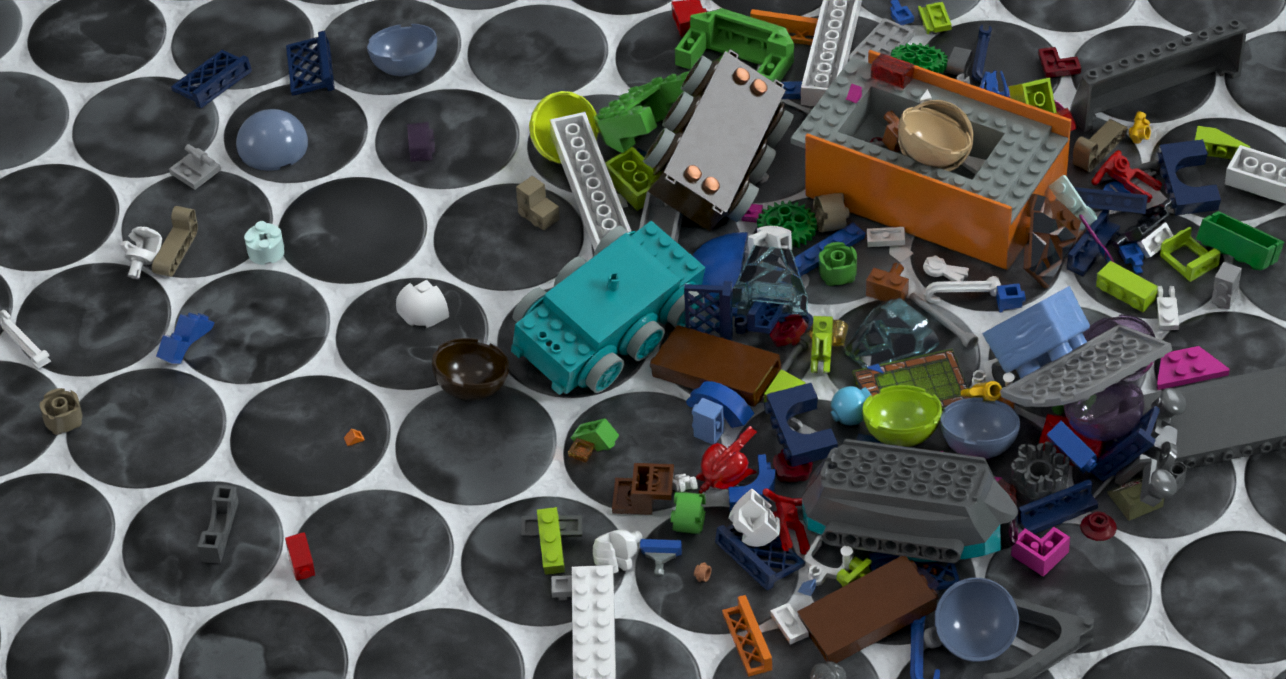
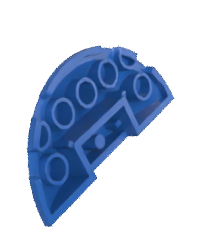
M748 232L730 233L713 238L701 245L693 253L692 256L705 266L702 285L723 286L724 281L732 282V291L734 288L741 289V281L739 280L742 276L743 263L745 261L744 251H746ZM711 292L709 295L715 298L719 293ZM704 298V304H705V303L708 302V300H707L706 298ZM739 302L732 304V316L737 315ZM714 304L711 305L714 308V311L718 309V307Z

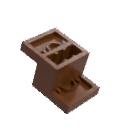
M634 463L633 478H615L612 514L652 515L654 500H672L674 464Z

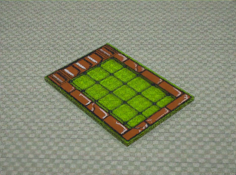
M953 349L880 364L879 366L883 373L868 368L852 371L858 389L861 390L866 387L872 397L880 393V389L901 385L915 386L925 389V392L932 396L936 395L940 400L942 411L955 401L971 398L961 396V390L968 389V385Z

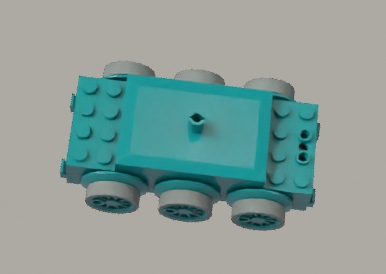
M653 221L647 223L637 232H628L622 226L615 227L599 242L592 259L587 262L581 256L574 258L559 272L555 279L554 287L550 291L545 292L540 287L535 288L521 299L513 312V320L517 323L515 324L511 352L518 358L522 356L527 358L552 381L551 388L559 395L563 392L565 394L569 393L576 386L582 388L588 386L595 393L602 392L616 380L623 369L624 361L617 354L623 356L629 354L635 360L640 361L654 351L664 336V328L658 322L662 324L670 323L675 328L677 325L685 327L684 285H702L705 266ZM689 291V293L694 297L699 294L694 291ZM704 297L700 299L702 303H704ZM695 303L690 306L694 310L699 308Z

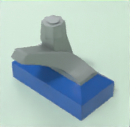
M640 539L641 553L656 564V569H654L656 576L664 575V563L682 555L681 540Z

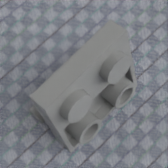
M187 144L185 147L189 154L169 168L171 175L194 190L221 171L220 164L208 157L206 152L199 148H194L190 144Z

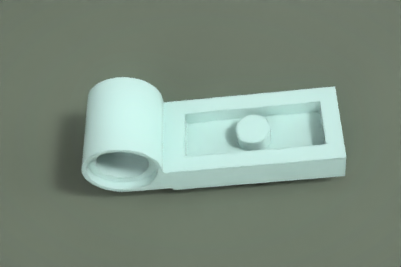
M1062 175L1049 186L1058 201L1080 221V214L1089 225L1097 220L1094 211L1086 206L1066 175ZM1082 221L1079 228L1081 231L1086 229Z

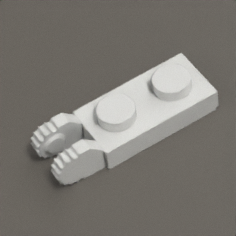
M1158 286L1156 303L1159 330H1179L1177 299L1174 286H1169V297H1163V288Z
M686 474L675 475L673 489L677 492L697 489L696 478Z

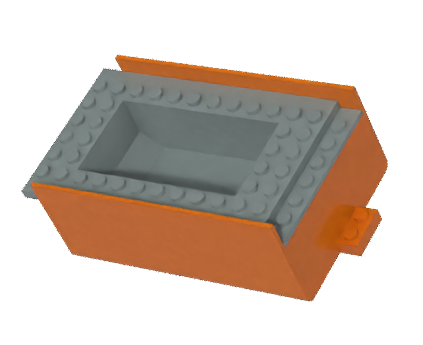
M869 50L868 62L853 57L849 60L793 134L791 144L805 148V195L814 199L820 195L843 193L844 206L848 207L850 213L888 227H904V231L907 234L1008 270L1029 240L1030 234L1025 233L1026 228L1030 227V217H1027V208L1031 194H1038L1050 201H1055L1056 196L1049 186L1062 175L1067 177L1071 119ZM851 84L862 87V97L857 103L846 100ZM928 89L932 100H943L953 103L967 115L973 129V146L968 156L986 161L977 174L972 173L963 165L949 172L938 167L927 166L913 158L868 142L874 137L883 138L886 126L889 125L884 120V115L888 111L892 110L900 119L902 113L907 108H914L920 104L921 97Z

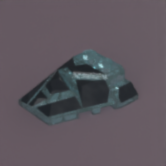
M754 245L732 289V307L750 309L752 301L788 305V314L807 316L808 295L792 250Z
M897 298L895 300H886L872 309L846 344L843 352L867 369V367L879 364V366L891 364L899 359H902L904 362V360H909V356L919 353V356L925 355L939 345V340L934 331L928 328V320L901 298Z

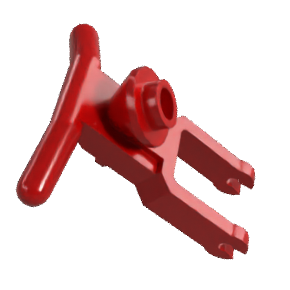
M1120 150L1115 151L1107 159L1091 180L1092 185L1095 186L1107 172L1109 176L1122 183L1124 188L1132 194L1148 195L1147 203L1151 202L1152 195L1130 182L1133 177L1138 178L1156 191H1159L1163 186L1159 180L1154 179L1142 170L1131 169L1129 161L1126 157L1122 156Z
M765 488L763 495L775 502L777 508L772 513L775 518L780 519L779 535L782 549L784 551H789V548L792 549L793 543L788 529H793L796 533L800 553L806 555V552L810 549V544L804 525L799 521L798 508L795 507L802 506V498L777 495L770 489Z

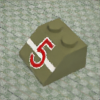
M1143 477L1107 492L1128 521L1163 507L1164 498L1154 507L1140 501Z

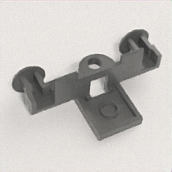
M1173 388L1164 389L1160 397L1151 403V409L1154 406L1160 409L1151 436L1156 439L1152 448L1160 451L1159 462L1141 454L1119 470L1115 476V483L1123 485L1144 468L1140 501L1152 507L1160 503L1164 497L1173 496L1177 490V482L1168 471L1174 464L1177 456L1178 430L1169 425L1171 417L1180 415L1185 411L1186 400L1178 390Z

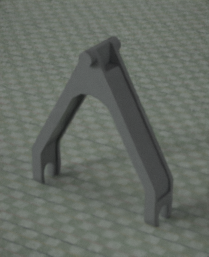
M1013 598L1018 609L1019 621L1053 630L1058 634L1059 639L1011 671L990 673L982 676V678L1033 679L1078 649L1085 645H1091L1094 642V619L1090 616L1083 618Z

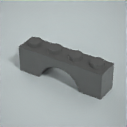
M216 485L212 497V513L209 528L207 531H202L198 544L201 562L221 564L239 503L236 486Z

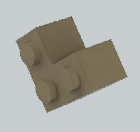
M531 176L516 186L518 213L522 217H525L534 226H538L543 231L560 220L559 206L546 198L544 183Z

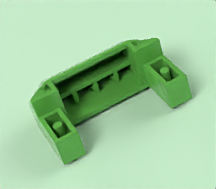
M723 8L691 15L690 29L675 48V65L690 70L707 48L721 53L728 52L731 49L739 55L738 58L760 64L761 66L757 72L772 82L775 79L781 82L794 63V43L785 27Z
M690 71L684 72L679 76L672 74L663 79L662 77L652 79V82L642 86H634L628 89V93L618 96V100L611 101L608 107L601 108L599 113L594 116V120L602 141L621 153L635 145L634 138L639 135L648 134L657 127L656 122L665 119L674 102L684 92L681 90V86Z

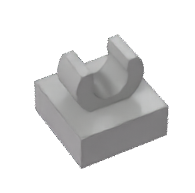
M572 575L551 576L552 598L559 597V601L567 600V597H572Z

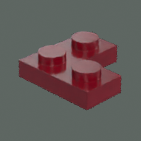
M1056 47L1038 49V56L1046 78L1081 74V66L1077 56L1060 59Z

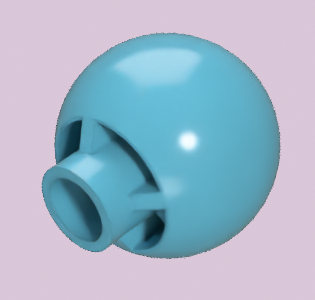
M853 386L841 388L832 398L831 416L836 422L839 421L844 425L852 426L864 421L862 414L863 404L871 393L866 387L861 390Z

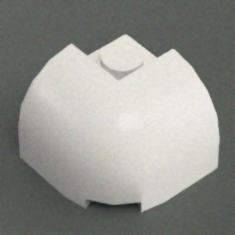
M778 226L757 228V233L748 236L749 250L744 251L745 259L748 263L756 245L770 247L755 262L748 264L767 268L759 274L763 276L778 267L762 261L774 248H780L784 263L786 259L782 248L790 249L792 254L791 231Z
M427 280L416 286L409 283L400 291L396 299L397 313L411 326L426 325V328L449 318L448 306L442 292L437 286L433 287Z
M750 489L738 500L730 512L729 519L733 522L735 529L743 533V543L759 547L770 543L779 535L780 519L775 518L769 509L772 505L753 489Z

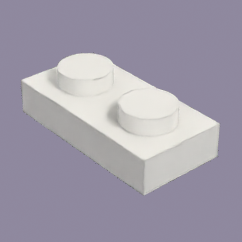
M1165 222L1144 236L1137 244L1144 256L1150 258L1161 250V243L1165 239H1169L1174 235Z
M904 227L867 229L868 247L905 245Z
M789 603L770 610L771 617L789 644L809 637L808 630Z

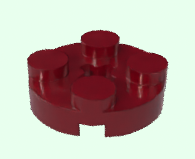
M789 315L784 318L786 321L783 323L777 322L770 337L777 347L788 344L795 345L800 342V337L808 328V324L801 315Z
M783 449L781 453L774 456L773 469H775V474L779 481L798 482L808 480L812 472L813 462L794 467L789 466L790 461L785 459Z

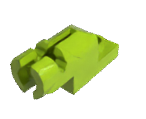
M831 316L813 317L812 373H818L819 362L824 363L823 374L830 373L833 317Z

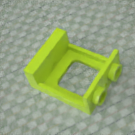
M1188 227L1161 243L1160 256L1191 282L1219 266L1220 251L1214 248L1208 252L1191 237L1192 228ZM1183 246H1187L1199 256V258L1188 263L1187 267L1183 266L1171 255L1172 252Z

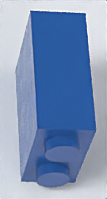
M1062 421L1047 434L1049 441L1065 457H1068L1083 474L1086 471L1089 473L1096 467V454Z

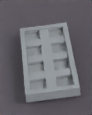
M884 18L849 55L848 62L852 57L868 62L869 50L891 56L892 49L899 47L900 44L905 46L914 37V30Z

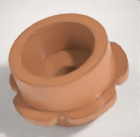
M703 562L696 566L694 576L698 582H707L711 575V566Z

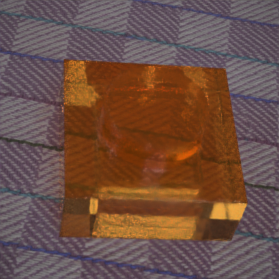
M576 438L568 451V457L587 462L595 449L594 443Z

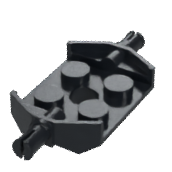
M1166 199L1163 203L1146 209V213L1142 214L1143 217L1137 221L1138 224L1129 227L1124 233L1116 231L1118 238L1112 242L1113 246L1118 248L1121 244L1126 245L1127 242H1139V240H1142L1146 234L1154 230L1153 227L1164 223L1166 218L1170 217L1167 208L1172 205V201Z

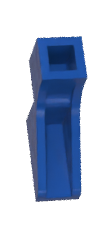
M190 312L188 315L180 314L174 333L171 336L163 335L156 357L170 363L181 364L189 346L209 332L215 322L208 320V316L200 313L198 315Z

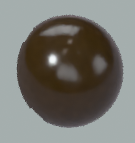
M453 339L441 344L433 354L432 370L439 386L449 395L466 401L482 400L492 396L505 383L509 373V360L506 354L491 343L487 345L478 342L479 339Z

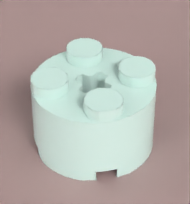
M259 221L246 232L244 239L250 260L260 265H265V263L269 262L274 263L284 255L282 233L277 226Z

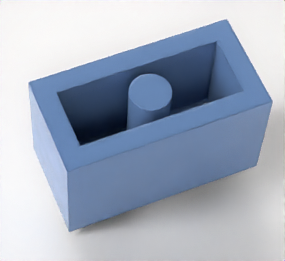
M702 398L692 409L694 437L710 444H715L724 433L723 406Z

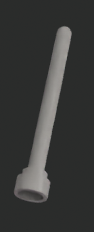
M915 293L910 294L909 298L961 338L963 346L970 350L977 345L979 339L971 332L965 333Z

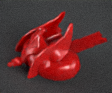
M749 426L728 448L723 444L715 443L704 452L701 460V472L696 476L697 480L705 482L700 486V494L709 490L710 487L721 490L729 489L728 487L736 486L747 476L757 473L755 470L748 468L747 457L739 452L757 433L756 430Z

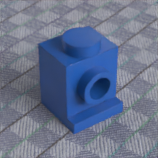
M1020 284L997 286L996 301L999 313L1005 309L1022 308V303L1026 301L1025 292L1021 291Z

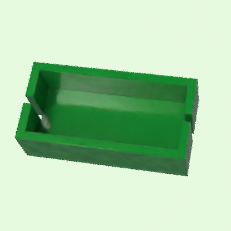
M1220 211L1202 219L1196 240L1201 241V244L1204 246L1218 249L1221 254L1230 255L1238 262H1245L1255 270H1264L1269 265L1271 266L1278 262L1284 245V241Z

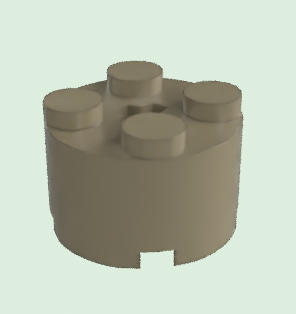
M843 193L820 195L814 198L813 210L817 209L815 218H817V229L819 232L838 231L847 226L846 218H849V209L844 206Z
M65 388L51 390L44 395L43 401L40 402L44 424L55 435L71 431L82 424V410L79 398L72 390H70L71 392L65 391Z

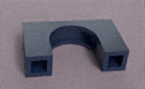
M1203 139L1163 144L1159 146V151L1156 153L1157 164L1160 163L1161 166L1160 175L1165 180V192L1169 194V199L1172 201L1170 209H1173L1175 216L1219 210L1221 198L1217 184L1191 187L1183 184L1176 176V172L1182 168L1205 165L1207 151Z
M812 383L769 393L764 403L766 414L771 416V426L777 430L778 443L784 447V457L790 461L792 467L824 459L834 447L838 448V443L831 428L811 434H802L792 430L787 424L791 417L817 409L818 397Z

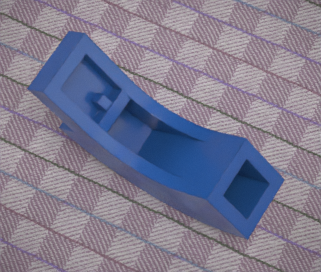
M704 381L699 388L694 389L690 393V397L686 400L689 408L698 404L702 398L722 405L723 417L731 428L744 426L755 414L740 395L717 382Z
M766 454L758 455L759 475L753 483L746 486L728 487L730 512L738 500L750 489L755 490L765 500H770L763 495V490L768 488L774 492L775 469H771L770 462H766Z

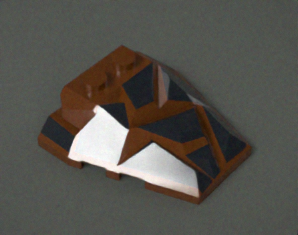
M1031 194L1027 208V217H1030V227L1026 228L1025 233L1030 234L1029 245H1025L1023 269L1044 288H1049L1067 259L1068 253L1073 248L1081 221L1060 201H1050L1044 196Z

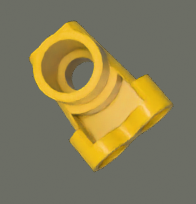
M1141 111L1136 113L1134 125L1129 128V137L1136 144L1141 143L1142 140H1148L1151 136L1150 122L1145 119L1146 114Z

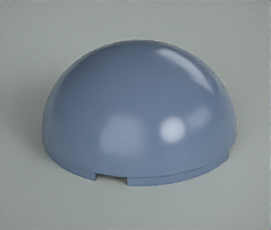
M400 24L385 28L375 33L369 39L367 46L369 57L378 69L389 75L400 77L414 75L425 69L436 54L437 36L435 31L428 26L411 24L412 27H401Z
M278 109L262 110L251 115L241 125L236 139V149L242 161L246 165L258 170H279L280 167L287 164L293 165L303 157L308 147V136L303 124L292 114Z
M966 398L955 401L944 408L940 418L942 435L946 443L955 452L961 455L983 457L985 459L994 458L1008 450L1016 440L1020 428L1019 416L1013 408L995 400V403L983 401V398Z
M967 578L953 584L941 596L936 607L935 627L939 639L952 654L967 661L981 662L998 657L1010 647L1018 631V609L1012 596L1001 585L989 579Z

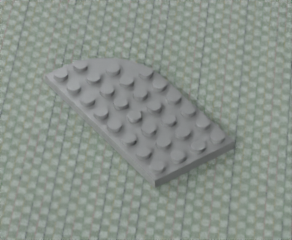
M1119 324L1066 355L1001 389V397L1023 405V407H1050L1069 404L1079 400L1085 401L1090 396L1104 391L1108 386L1118 383L1124 377L1134 374L1140 368L1146 367L1151 362L1164 357L1165 354L1172 351L1171 343Z

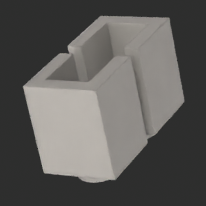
M1223 262L1214 280L1213 304L1230 309L1238 295L1242 268Z

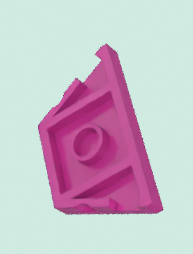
M1200 346L1172 351L1161 358L1157 390L1228 376L1229 368Z

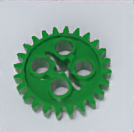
M906 43L905 46L900 44L899 47L892 49L890 56L936 73H943L948 62V56L945 55V52H941V49H935V46L929 47V44L923 46L921 43L919 45L915 43L909 45Z
M790 200L788 204L781 201V205H778L776 202H774V207L767 205V210L762 209V214H759V219H757V228L778 226L790 230L792 248L793 245L800 248V243L806 245V240L811 241L812 236H815V231H817V218H815V213H811V208L805 209V204L798 206V202L793 205Z

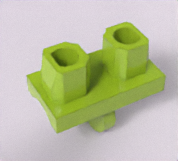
M855 556L849 563V569L852 572L849 573L845 569H841L837 573L836 580L843 587L870 573L869 565L872 561L868 558L862 561Z

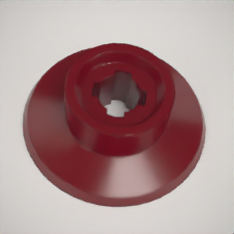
M1097 511L1088 514L1082 519L1080 529L1091 540L1105 541L1115 535L1117 525L1112 517L1104 512Z

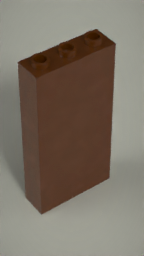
M677 325L674 331L669 334L666 342L660 346L656 356L651 359L650 368L653 377L692 389L699 388L704 381L720 383L735 391L749 406L755 407L781 370V361L779 354Z
M900 556L797 611L798 617L809 632L810 639L825 661L838 663L913 623L914 620H918L936 610L937 600L939 599L933 588L930 590L927 586L928 582L923 574L919 575L913 560L909 561L906 556Z

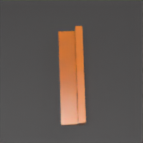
M754 9L750 13L752 18L785 27L788 33H795V36H790L793 43L812 45L813 39H807L805 36H814L818 19Z
M746 595L739 596L738 606L724 609L722 614L748 677L772 671V656ZM740 613L741 618L737 622L730 619L729 615ZM739 628L748 632L745 637L736 634ZM745 644L754 647L752 653L743 650ZM753 659L760 662L761 666L751 669L749 664Z

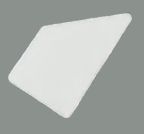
M904 245L890 246L889 254L899 262L913 254Z

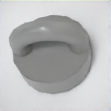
M936 627L927 628L924 631L923 647H940L942 642L939 639Z

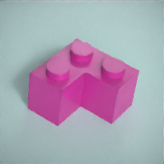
M1055 527L1042 538L1024 529L1012 540L1011 556L1044 577L1069 553L1070 537Z

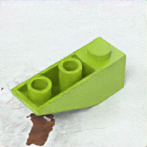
M1197 126L1195 140L1203 139L1207 156L1232 159L1240 145L1250 148L1245 143L1216 128Z

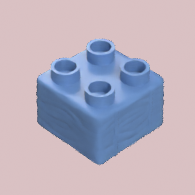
M1068 286L982 334L1004 372L1009 373L1015 369L1019 377L1022 378L1085 344L1087 341L1082 332L1088 330L1090 324L1071 287Z

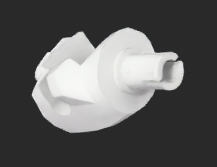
M141 226L133 228L132 232L128 235L136 242V246L129 241H123L120 245L126 253L125 258L132 261L128 277L132 279L140 278L143 265H151L162 243V237L158 232Z
M614 530L595 539L593 545L595 565H613V573L618 572V567L623 571L632 568L631 558L637 552V543L643 538L642 534L636 530L631 533L627 530Z

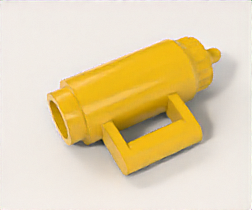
M996 381L977 383L972 388L961 390V396L983 398V401H995L1001 397L1000 390L1002 387Z

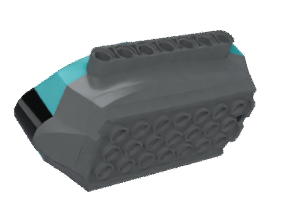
M846 439L838 448L834 447L816 468L802 495L803 522L808 530L822 535V540L831 546H850L852 549L893 554L899 557L906 556L909 560L917 562L940 561L956 563L959 559L976 558L1008 549L1018 541V508L1008 493L998 484L986 459L983 457Z

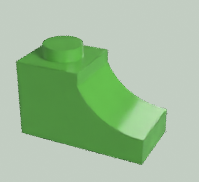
M604 418L580 424L571 436V439L574 443L587 444L598 452L610 450L615 445L619 434Z

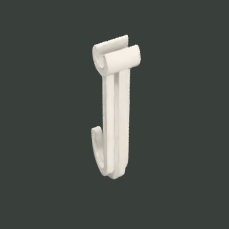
M997 276L989 277L986 281L933 282L926 287L924 297L930 303H940V297H933L931 295L936 292H990L992 296H996L997 286H1000L1001 283Z
M1 310V327L31 357L33 365L39 369L51 362L48 358V352L46 350L41 351L12 323L10 314L5 310Z

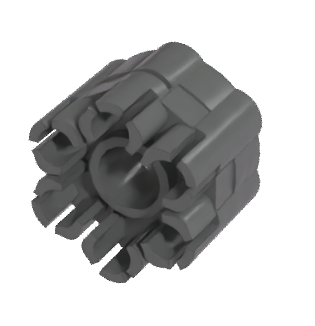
M1045 442L1044 451V444H1038L1037 453L1034 445L1028 444L1027 453H1025V444L1018 448V458L1011 464L1010 494L1021 504L1026 505L1067 488L1069 458L1065 457L1064 462V454H1056L1057 450L1053 447V443Z

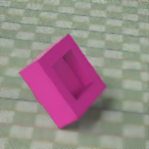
M751 204L742 217V221L757 223L758 215L762 214L763 205Z

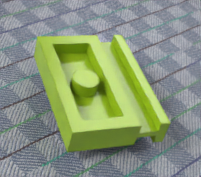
M943 2L928 4L922 8L918 6V12L927 34L931 31L936 33L952 30V24Z

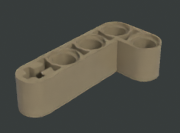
M1109 119L1089 140L1082 136L1079 137L1074 145L1073 164L1091 172L1123 140L1127 133V126Z
M180 206L173 208L171 215L173 228L153 261L152 272L154 274L168 277L174 275L198 231L194 209Z

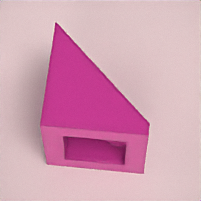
M851 84L846 100L857 103L862 97V87Z

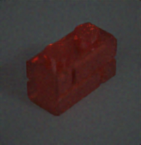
M881 53L872 62L871 77L904 89L913 79L915 65Z

